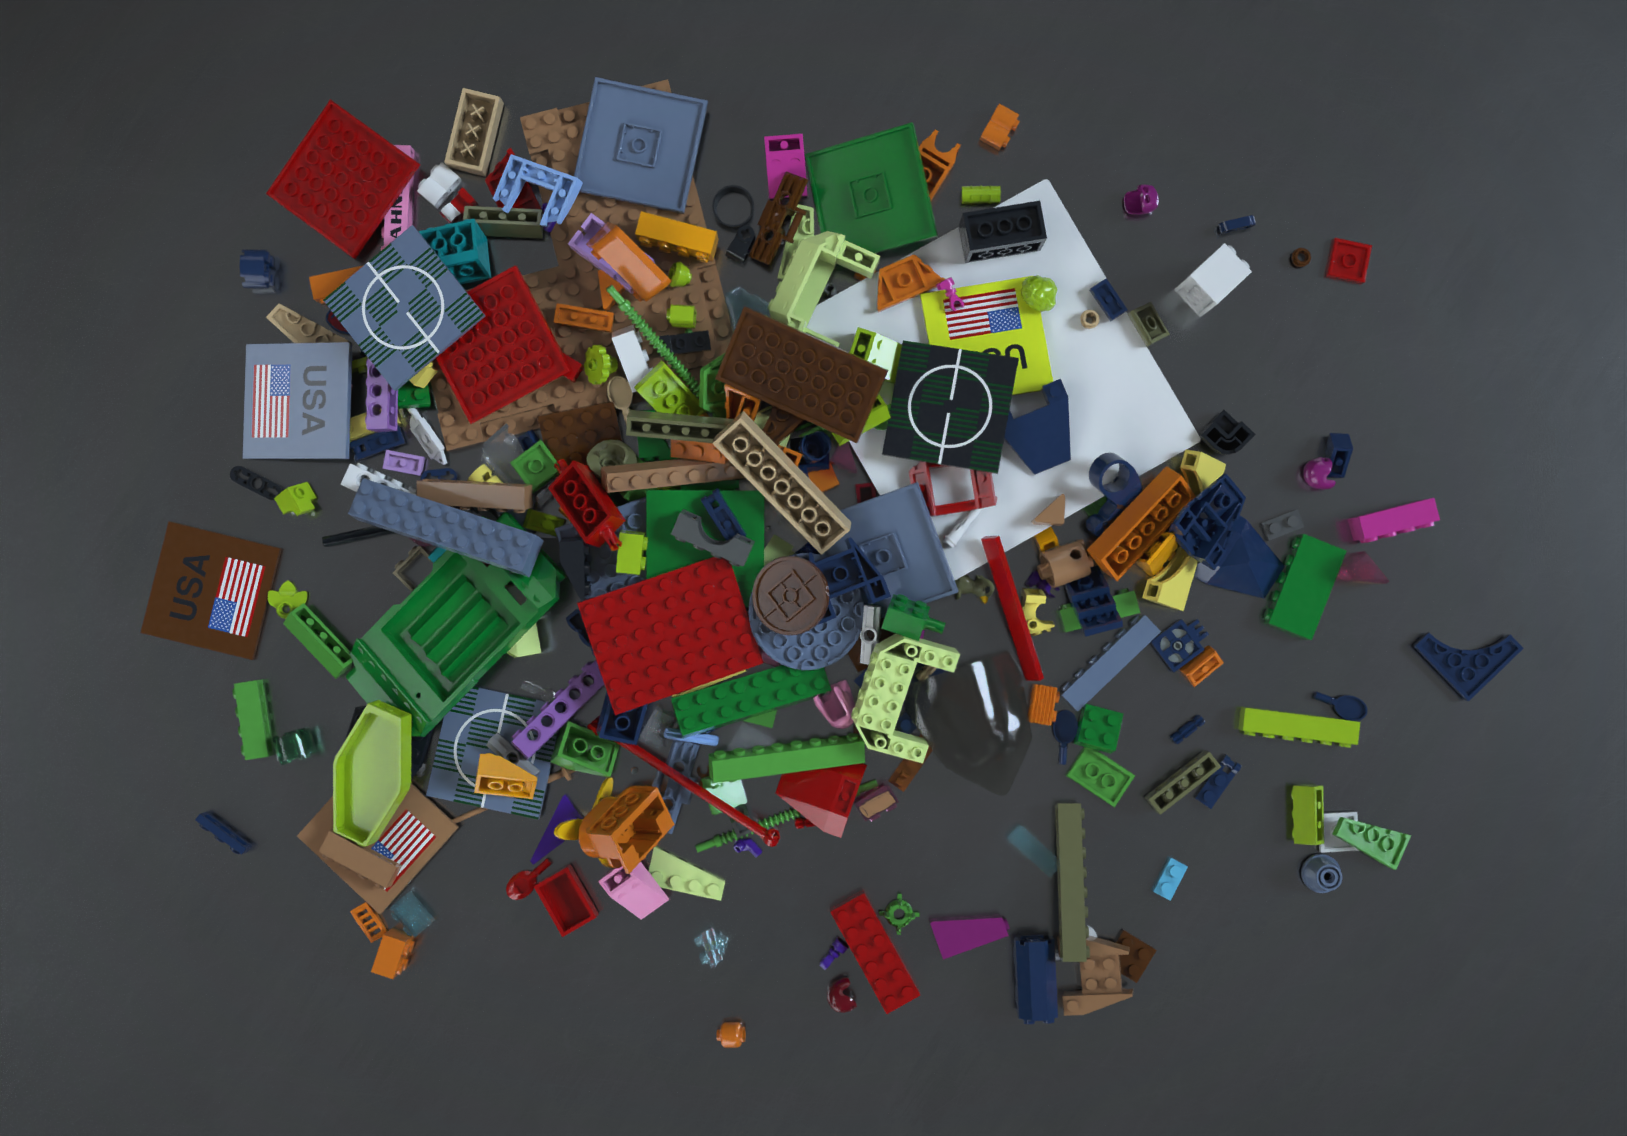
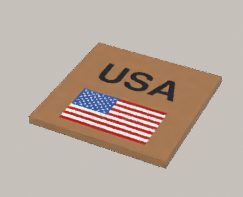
M411 783L409 791L377 842L367 846L402 865L393 885L388 888L384 887V889L376 887L370 879L364 880L356 875L357 872L353 870L348 871L341 868L340 863L335 860L333 862L323 858L324 854L318 852L328 832L333 830V796L297 837L378 914H382L459 827Z

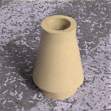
M1086 310L1082 313L1080 320L1084 328L1091 329L1099 324L1100 318L1094 310ZM1087 317L1092 319V324L1086 322Z

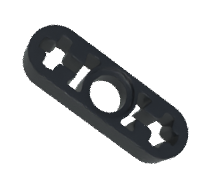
M235 466L230 471V478L233 482L269 500L275 501L274 498L277 495L272 496L270 491L265 490L266 487L276 488L278 494L284 490L281 485L245 467ZM237 471H242L243 475L249 477L248 480L244 478L238 479ZM255 478H259L262 481V485L258 489L252 486Z

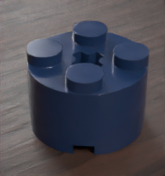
M242 249L241 252L244 255H240V277H245V282H242L243 288H269L274 286V275H271V267H274V257L270 256V252L268 250Z

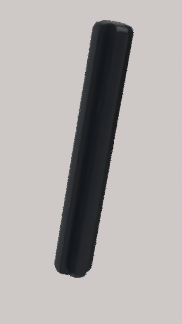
M372 526L322 537V543L324 547L395 532Z

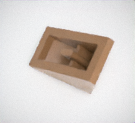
M1061 494L1031 522L1035 525L1062 526L1065 516V495Z

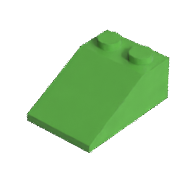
M568 721L560 728L550 763L569 770L610 778L620 745L613 740L599 738L592 730Z

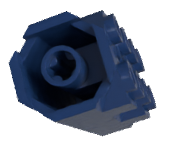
M1040 934L1022 935L1021 939L1015 937L1013 959L1016 976L1015 1001L1017 1003V1016L1023 1020L1024 1024H1035V1021H1043V1023L1047 1024L1054 1023L1055 1018H1058L1055 939L1053 936H1048V939H1044V935Z

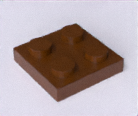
M1122 929L1114 943L1128 946L1130 951L1129 955H1119L1121 974L1137 983L1157 950Z

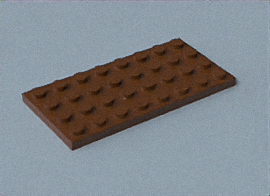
M744 306L715 379L858 443L889 370Z

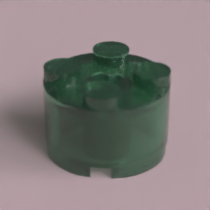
M310 727L286 732L280 738L279 735L271 738L280 765L288 764L297 757H299V760H303L316 753V746Z

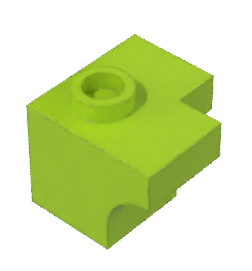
M304 482L287 487L274 499L283 515L294 512L299 516L315 509L312 501L317 497L309 483Z

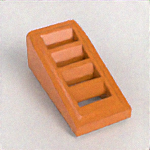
M367 902L350 911L371 943L383 937V934L388 931L378 913ZM365 909L368 911L364 915L360 914V912ZM371 915L372 919L365 922L364 918ZM373 922L377 924L370 929L368 928V925ZM380 928V932H378L375 935H372L371 932Z

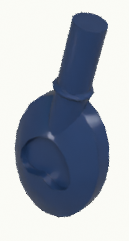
M1317 691L1314 693V699L1333 705L1336 713L1344 719L1359 721L1367 715L1366 704L1355 696L1342 695L1338 698H1333V696Z
M1068 710L1059 712L1056 716V721L1053 722L1054 736L1060 742L1059 764L1066 765L1068 743L1073 741L1078 729L1075 715Z

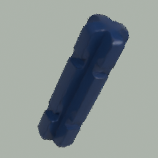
M1197 715L1193 718V721H1189L1180 728L1178 733L1175 732L1171 735L1172 741L1175 744L1181 743L1183 738L1190 736L1197 730V727L1204 725L1205 720L1201 715Z

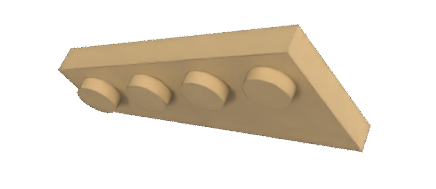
M278 304L266 317L294 343L350 342L281 304Z

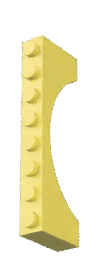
M1185 449L1180 469L1186 483L1195 496H1198L1224 474L1226 464L1203 452ZM1179 545L1176 555L1159 574L1147 579L1142 598L1168 608L1184 611L1198 561L1189 556Z

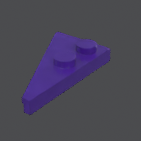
M566 794L562 797L530 860L533 865L566 841L554 835V829L557 825L571 819H584Z

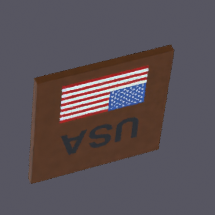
M168 521L140 633L254 660L268 606V592L272 590L282 548Z

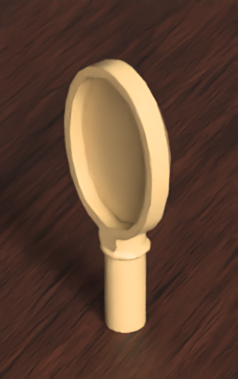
M615 376L608 382L607 393L611 402L614 401V406L622 410L627 427V415L633 401V393L629 382L625 378Z

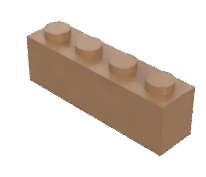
M333 830L328 832L318 851L324 854L323 858L331 862L335 860L340 863L341 868L357 872L356 875L364 880H372L373 884L381 889L393 885L402 867L401 864L367 846H359L356 842L345 839L333 832Z

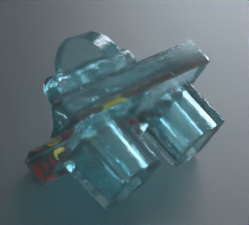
M713 927L707 928L694 937L697 947L705 946L706 952L700 954L702 964H710L713 967L723 961L722 955L725 954L723 947L728 945L727 940L721 941L720 935H715Z

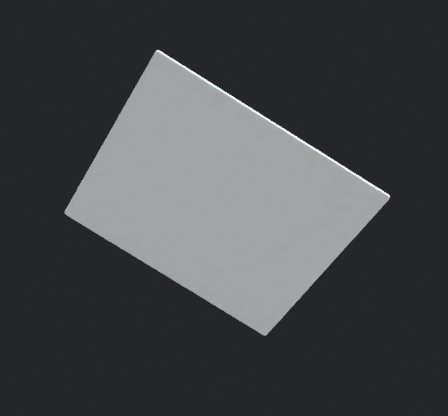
M1047 179L996 206L1002 207L1040 200L1047 235L1041 251L965 263L958 227L900 259L902 260L915 254L941 278L947 279L952 277L955 283L952 285V288L1036 275L1050 278L1057 287L1056 305L1049 311L1041 312L1053 382L1061 379L1068 395L1071 460L1034 475L1004 441L998 474L992 473L995 496H997L996 506L986 507L981 510L966 528L967 532L959 539L956 547H948L943 542L944 536H948L956 524L961 523L971 510L931 516L954 580L961 578L988 562L981 541L983 537L1000 536L1004 552L1052 526L1035 525L1031 521L1061 494L1065 495L1064 519L1104 497L1105 495L1096 489L1089 480V469L1094 460L1100 455L1110 452L1117 454L1134 467L1138 476H1141L1185 451V449L1194 446L1201 440L1127 312L1110 322L1089 291L1090 288L1106 279L1050 181ZM879 271L874 273L872 279L867 277L818 304L807 325L808 329L839 342L840 348L847 352L851 350L858 327L878 333L900 344L903 343V340L928 344L920 295L878 313ZM934 288V289H932V290H930V291H927V292H925V293L935 292V291H941V290H938L937 288ZM1094 310L1097 312L1100 320L1096 327L1086 329L1082 326L1080 317L1084 311ZM1087 317L1086 322L1092 324V319ZM884 381L879 394L886 405L892 402L895 384ZM1042 391L1012 396L1010 412L1013 419L1047 406ZM872 428L861 434L858 443L849 441L877 492L879 495H883L910 485L909 470L920 461L882 455L886 430ZM1119 463L1110 466L1106 470L1102 478V485L1114 482L1115 477H1118ZM951 466L929 469L935 506L975 499L969 469Z

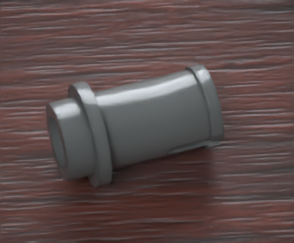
M827 283L824 289L826 299L840 293L834 283H831V286Z

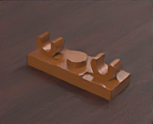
M920 733L918 737L925 738L929 745L924 759L925 762L936 747V744ZM903 758L888 781L904 792L924 762L919 763Z

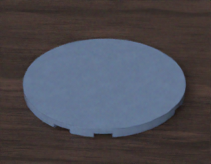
M808 553L794 554L790 556H797L806 559V554ZM812 553L815 562L828 558ZM860 588L831 598L830 601L837 618L816 625L810 631L799 635H782L767 628L755 612L751 592L748 617L753 636L760 648L770 658L784 666L799 670H815L829 666L840 660L851 650L861 633L864 601Z

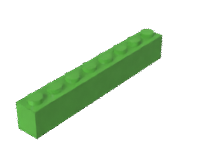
M850 733L842 737L812 738L809 741L803 742L795 740L788 744L774 743L771 746L765 747L757 745L749 749L735 748L733 751L726 752L718 750L708 754L709 775L713 783L865 763V742L859 734Z

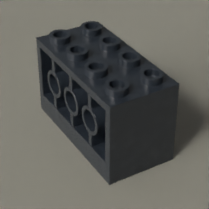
M1040 200L965 212L962 214L958 226L965 263L1041 251L1047 239Z

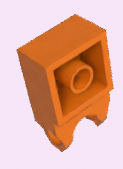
M936 129L919 146L924 173L927 176L926 182L931 202L952 170L956 154L961 147L957 143L948 152L942 153L938 151L934 144L939 132Z

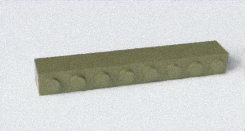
M1058 803L1055 805L1060 962H1087V958L1090 957L1089 946H1086V938H1089V927L1085 926V918H1088V907L1085 906L1084 901L1088 894L1087 886H1084L1087 869L1083 867V859H1086V848L1082 846V839H1085V828H1082L1085 812L1084 808H1081V803Z

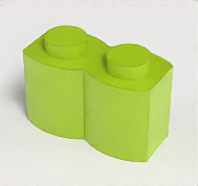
M671 304V307L667 308L666 318L672 327L696 328L697 311L695 306Z

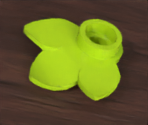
M287 580L281 585L278 592L273 590L268 592V602L276 608L278 616L286 619L291 611L303 603L306 604L308 595L306 591L297 592L293 583ZM286 605L290 608L288 613L283 611V607Z

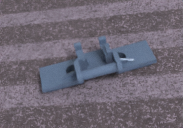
M673 740L666 764L674 769V763H683L684 771L680 773L696 783L698 778L690 777L700 745ZM659 770L656 772L652 787H658V790L664 776ZM669 778L665 794L661 796L663 800L670 799L672 801L673 807L668 811L674 824H676L681 804L688 805L691 802V791ZM675 825L667 833L673 834Z

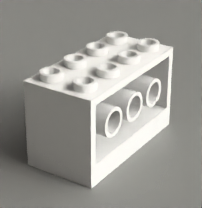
M1224 243L1174 290L1201 317L1225 298L1252 271L1245 260L1239 259L1235 249Z

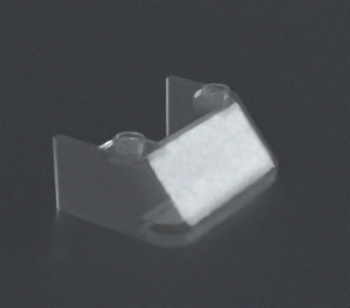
M505 424L484 442L480 460L482 464H485L492 471L493 476L496 475L504 483L525 484L510 464L511 461L522 453L517 449L518 440L513 434H508L509 426ZM557 477L532 493L533 508L530 509L538 511L551 497L552 493L548 487Z

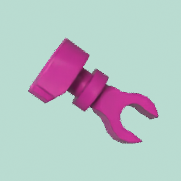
M949 277L936 284L938 290L946 291L945 295L950 300V309L956 311L954 302L958 301L961 308L964 307V302L955 294L957 291L955 288H952V285L955 283L952 277Z

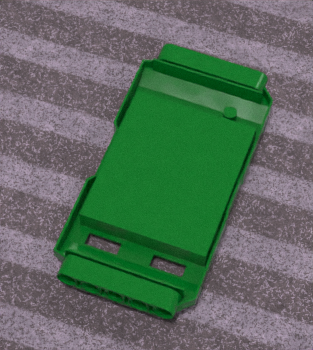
M503 512L496 520V522L526 531L508 512ZM542 548L530 577L491 564L487 567L482 561L446 550L433 563L432 572L401 604L393 605L361 639H356L350 652L354 667L347 673L346 679L367 704L380 700L412 714L411 737H425L478 683V680L559 600L560 583L566 578V575ZM510 581L527 598L522 605L505 588Z

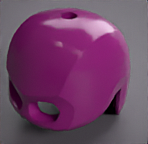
M1137 185L1136 190L1125 194L1124 206L1129 214H1148L1158 208V193L1152 185Z
M1318 457L1308 461L1304 466V479L1312 488L1325 490L1333 488L1336 484L1334 480L1326 479L1332 470L1331 459Z

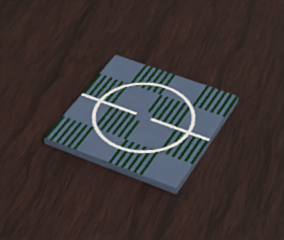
M413 225L323 299L395 391L485 317V314Z
M473 687L444 716L426 796L539 820L552 765L550 760L559 730L528 759L541 771L537 776L533 799L474 793L480 754L492 753L496 755L486 746L490 738L498 732L511 744L514 740L512 736L519 729L523 731L528 726L526 722L533 715L537 717L541 713V707L547 702ZM557 704L555 710L558 713H563L564 705ZM545 717L541 719L543 726L549 727L552 725L550 718ZM530 731L527 733V737L533 741L538 738V734L535 731ZM512 753L509 757L511 763L514 764L517 761L515 753Z

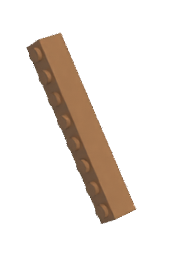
M674 459L601 467V484L607 493L746 478L730 461L722 464L691 459Z

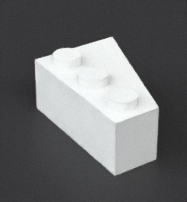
M630 325L612 332V341L633 393L636 392L634 387L653 367L649 368L647 364L649 357L646 349L642 350L640 345L643 341L639 331L636 332L634 325Z

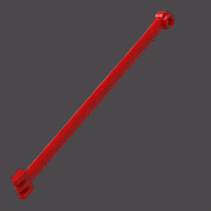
M600 716L596 717L587 726V729L592 730L597 736L596 729ZM614 741L760 836L766 845L774 847L778 844L780 840L778 830H767L640 746Z

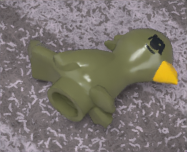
M966 574L955 580L959 591L954 594L957 600L960 599L961 594L973 593L986 604L988 598L994 593L993 583L982 575L980 577L976 575V580H973Z

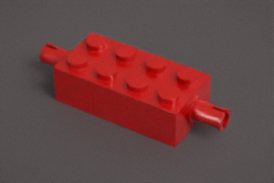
M564 459L558 460L554 467L560 475L548 489L585 543L600 548L606 541L612 551L618 550L617 544L621 547L622 542L614 532L626 520L587 465L573 460L568 466Z

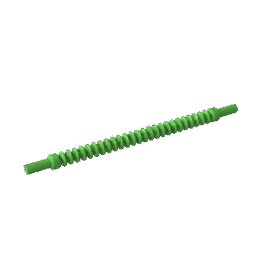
M610 285L606 291L619 304L618 308L621 311H625L624 315H628L629 320L632 319V324H636L635 327L639 328V332H643L642 335L647 336L646 340H650L651 345L654 344V349L657 348V353H661V357L664 356V361H668L667 364L671 365V369H675L674 372L678 373V377H682L681 380L686 381L685 385H689L688 388L692 389V393H696L695 396L699 397L700 384H698V380L694 381L695 377L691 376V372H687L688 369L684 368V364H680L681 361L677 360V356H673L674 353L669 352L670 348H666L667 345L662 344L663 340H659V336L655 335L656 332H652V327H648L649 324L644 323L645 319H641V315H637L638 311H634V306H630L631 303L628 299H624L613 285ZM714 413L712 414L713 417L723 418Z
M876 779L861 784L856 797L860 796L862 792L878 787ZM790 808L788 812L784 810V813L779 812V815L774 814V817L769 816L768 819L763 818V821L758 820V824L769 829V826L774 827V824L779 825L780 822L784 823L785 820L789 822L790 818L793 820L796 816L800 818L801 814L795 809L792 810ZM733 829L732 832L727 831V834L722 833V836L715 835L713 839L697 844L695 847L697 852H701L714 846L717 848L721 847L723 843L733 842V839L737 841L738 838Z

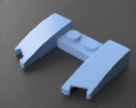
M511 154L493 199L495 201L500 200L505 205L502 210L505 213H509L526 181L552 190V195L540 225L544 227L547 226L548 222L556 221L557 224H561L570 211L583 182L577 177Z

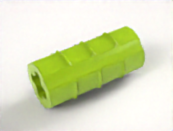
M971 185L962 186L961 188L962 204L1000 203V186Z

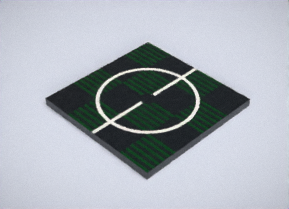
M903 340L889 413L891 418L888 419L882 455L998 474L1019 358Z

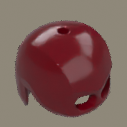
M848 977L835 981L827 991V1001L830 1007L839 1013L850 1012L857 1007L856 1002L852 998L843 994V990L850 986Z

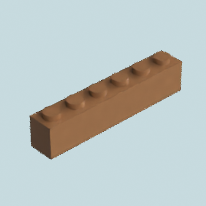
M422 479L417 481V496L453 508L454 506H460L461 510H470L472 507H478L479 511H488L490 508H496V512H507V509H514V513H525L527 509L533 508L532 484Z

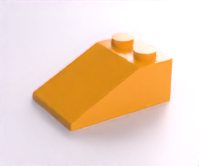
M1164 532L1134 564L1148 576L1159 574L1164 569V563L1167 560L1170 561L1176 555L1175 550L1178 548L1175 535Z
M492 753L480 754L474 793L533 799L537 784L536 776L501 756Z

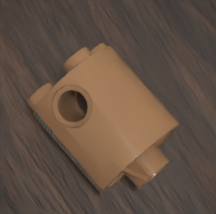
M1076 539L1040 552V565L1037 566L1040 578L1042 580L1046 579L1052 588H1056L1089 576L1094 563L1091 556H1087L1085 551L1086 545L1083 539Z

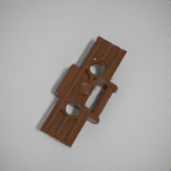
M787 171L785 172L773 201H767L757 225L761 229L749 257L771 266L782 240L791 244L794 243L795 233L803 215L805 216L807 213L805 210L797 207L808 182L807 179ZM789 196V202L783 205V198ZM795 214L785 236V230L781 228L782 223L787 215L792 217ZM773 232V238L767 241V234Z

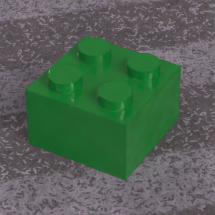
M1085 704L1081 708L1074 744L1110 754L1115 752L1124 713Z

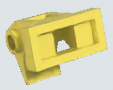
M1023 588L1022 609L1030 634L1036 636L1043 633V630L1050 632L1051 628L1055 627L1053 621L1040 620L1036 617L1037 607L1040 604H1046V595L1043 590Z

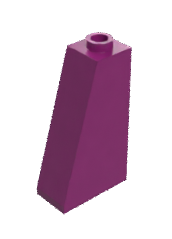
M1000 914L929 919L943 959L1009 936L1007 930L1010 927L1007 919H1003Z

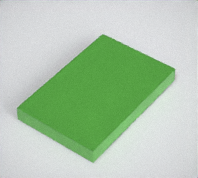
M1087 747L1082 749L1066 774L1067 777L1114 808L1135 777L1134 774L1104 754Z

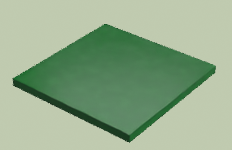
M913 122L804 154L821 233L830 231L843 234L846 241L875 254L938 237Z
M646 490V537H648L646 579L713 557L711 552L705 549L703 551L693 547V544L687 541L680 542L675 539L674 535H671L677 518L683 509L701 517L703 530L710 538L726 541L701 502L702 497L705 495L708 497L713 494L712 491L714 490ZM720 490L723 498L747 535L745 537L755 541L745 565L739 567L732 565L745 608H748L754 582L764 567V496L758 490ZM717 500L711 503L714 508L719 506Z

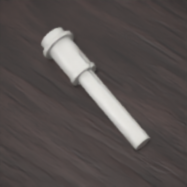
M983 508L971 510L961 523L956 524L948 536H944L943 542L950 548L956 547L959 539L967 532L966 528Z

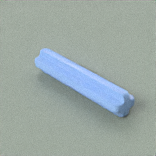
M665 728L664 737L667 739L717 746L719 737L715 735L700 733L682 739L679 729Z

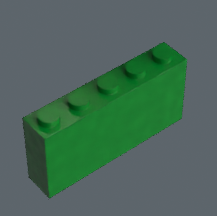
M1299 534L1292 542V547H1294L1292 553L1285 560V571L1279 575V586L1272 593V604L1264 613V623L1305 640H1312L1347 551L1309 535Z

